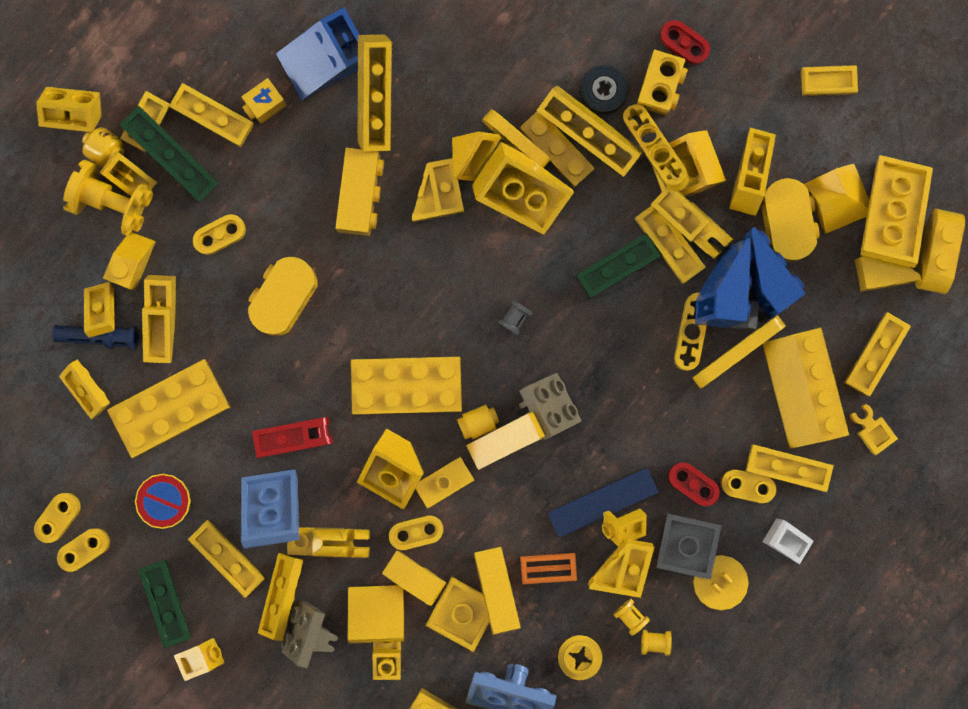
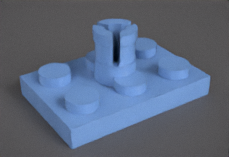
M296 469L242 477L241 542L243 548L299 540L298 476Z
M509 664L506 668L505 680L498 679L495 675L488 672H475L465 703L484 709H553L556 695L550 694L548 690L543 688L532 689L525 687L529 670L522 665L516 664L514 666Z

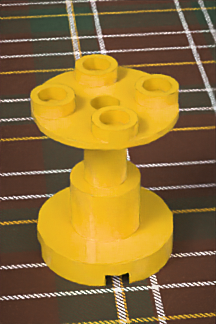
M87 160L81 161L78 165L82 169L79 173L73 171L67 183L63 201L68 202V204L63 206L64 210L78 215L86 205L98 210H103L106 206L124 214L121 225L123 235H129L132 230L138 232L144 221V217L141 216L144 207L150 204L153 191L148 190L146 184H140L130 199L112 192L110 184L97 180V164Z

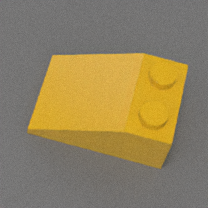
M500 142L472 184L477 201L543 235L574 193L573 189L528 156L503 142Z

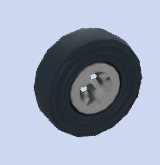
M600 65L592 68L584 75L580 84L582 102L589 110L597 114H609L617 111L623 106L628 96L626 77L613 66ZM605 83V87L607 84L611 87L608 91V96H603L604 93L600 95L597 92L600 88L599 84Z

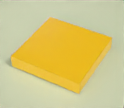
M451 576L425 626L474 652L490 623L483 593Z
M399 585L348 587V643L404 641V589Z

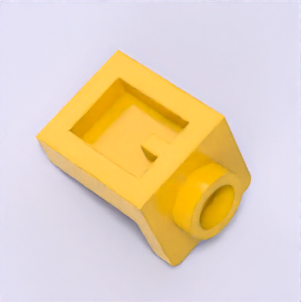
M641 509L616 518L608 510L603 513L602 531L606 538L611 539L619 547L625 539L637 540L646 536L647 515Z
M214 638L174 655L184 681L224 664L221 650Z

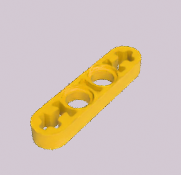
M639 104L629 106L623 113L624 122L655 171L669 190L680 191L684 189L689 182V176L684 165L647 110ZM635 115L640 117L643 125L640 128L637 122L632 118ZM649 132L656 134V138L652 142L645 143L642 141L645 134ZM659 153H669V158L666 161H655ZM670 168H673L676 175L680 177L679 180L675 181L671 177Z
M778 315L693 376V380L700 389L786 327Z

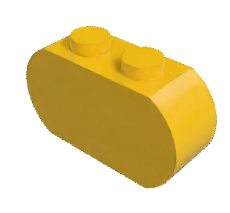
M786 178L774 182L765 190V196L761 203L765 232L770 240L768 245L774 253L779 252L787 263H794L802 260L814 250L817 238L820 236L818 223L813 221L812 212L815 211V202L813 196H809L808 188L798 180Z
M936 208L931 212L926 223L916 271L921 277V280L915 282L917 289L946 294L951 288L965 228V216L963 214Z
M285 257L279 259L275 265L271 264L263 275L265 279L260 289L256 287L249 297L248 301L251 302L248 307L249 318L258 330L267 335L282 336L289 333L318 287L317 277L313 269L305 261L296 257Z

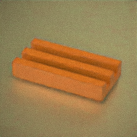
M575 553L520 556L522 584L577 581ZM570 559V564L526 566V562ZM571 570V575L527 578V573Z

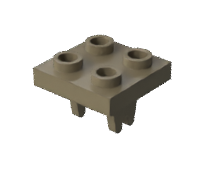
M558 373L519 390L524 399L519 406L521 409L527 406L529 411L534 413L545 435L543 437L544 440L582 421Z
M299 600L297 607L295 606L292 609L290 615L291 626L289 632L283 637L281 648L283 649L282 653L294 664L308 668L313 651L333 652L334 647L328 645V642L337 641L338 637L321 626L325 614L311 603Z

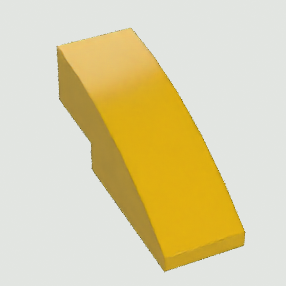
M148 275L144 279V307L142 309L143 362H172L176 276Z

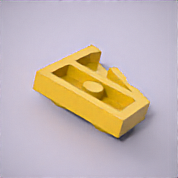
M453 158L427 163L416 206L412 214V221L418 222L464 213L458 179H455L453 176Z
M625 539L589 580V589L641 598L654 551L653 544Z

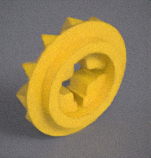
M575 635L566 639L560 647L558 653L559 666L572 679H589L601 667V649L590 637ZM583 646H585L584 656L591 660V662L581 661L576 669V659L569 652L579 653Z

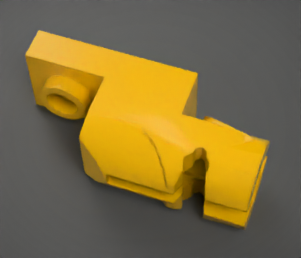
M666 187L651 204L690 242L694 241L713 259H716L722 251L713 243L708 242L710 237L717 239L724 247L733 241L730 235L679 191H672Z
M299 527V540L287 543V555L368 558L370 547L354 546L353 540L370 539V530Z

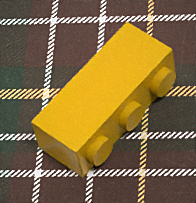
M345 149L335 228L339 233L370 236L371 229H376L377 213H373L374 202L379 203L381 187L377 186V178L383 175L384 160L380 159L378 151L363 152L362 149Z

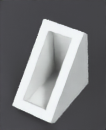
M776 518L763 543L800 564L812 545L813 540L785 520Z

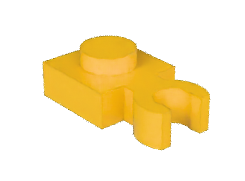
M863 404L861 407L865 411V417L860 419L854 412L850 414V418L855 424L863 427L857 434L872 454L877 455L898 438L882 417L874 420L871 407Z

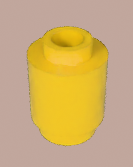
M487 405L462 414V418L457 419L465 440L471 437L475 439L497 430L495 424L500 423L494 407L488 409Z

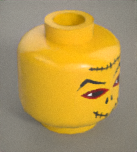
M99 127L93 132H87L82 139V143H84L83 154L101 168L105 166L116 151L121 155L124 154L122 140L107 128Z

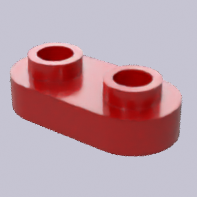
M677 20L669 21L662 27L660 40L666 48L680 58L685 59L691 65H699L706 61L710 53V45L705 38ZM669 33H676L678 35V39L671 40L669 38ZM697 48L700 51V55H692L691 49Z
M677 463L670 468L668 473L670 484L692 501L701 506H710L718 500V485L692 465ZM680 471H684L687 475L686 479L682 482L677 479V474ZM702 487L708 488L709 494L707 497L700 495Z

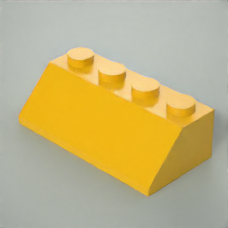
M817 328L764 342L762 345L789 449L848 436L849 432L822 329Z

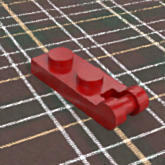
M328 417L252 431L256 457L262 458L333 444L332 436L328 434L327 426L330 425ZM316 428L318 438L310 439L309 429Z

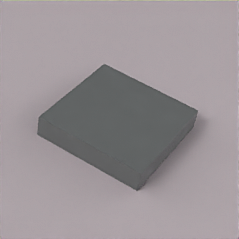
M667 514L656 568L711 580L722 525Z

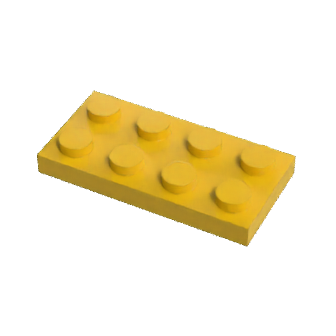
M879 155L875 167L860 255L912 268L916 267L919 259L932 178V167Z
M460 357L351 360L353 415L462 412Z
M203 359L107 409L131 458H136L231 407L210 366Z

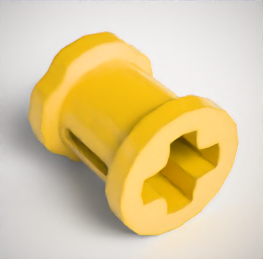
M629 599L613 615L616 618L619 617L630 629L629 633L633 636L650 619L647 616L644 617L633 605L634 601Z
M643 629L641 637L642 655H646L647 652L664 653L665 656H670L671 631L648 633L647 630Z

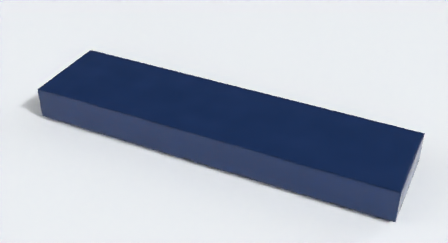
M648 467L547 513L560 538L602 519L603 513L608 510L613 514L655 495L659 491Z

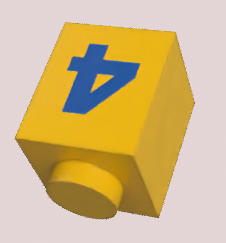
M268 78L241 96L246 103L242 106L251 120L257 118L260 124L287 106Z

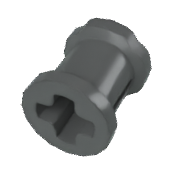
M512 300L510 302V309L505 317L498 321V324L518 336L520 333L519 328L527 316L532 315V312Z

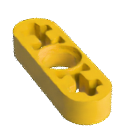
M490 109L482 119L483 123L495 134H498L510 147L525 154L544 168L550 161V158L539 147L496 111Z
M694 293L686 299L678 334L674 363L677 368L683 371H690L696 368L700 362L707 326L696 325L700 330V334L695 340H691L685 335L686 326L689 324L695 325V319L687 320V315L694 316L695 307L691 306V302L697 300L699 293ZM682 341L691 345L698 344L697 349L691 348L690 357L694 358V362H689L687 366L680 359V355H684L687 350V346H682Z

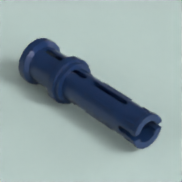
M54 325L52 338L54 342L104 345L108 349H113L116 346L129 347L130 350H136L139 341V330L137 326H131L130 328L115 327V331L88 338L82 326Z

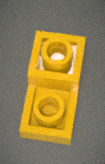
M398 550L382 572L387 578L429 606L433 605L446 584L445 581L430 570L420 566Z
M401 641L373 642V680H401Z

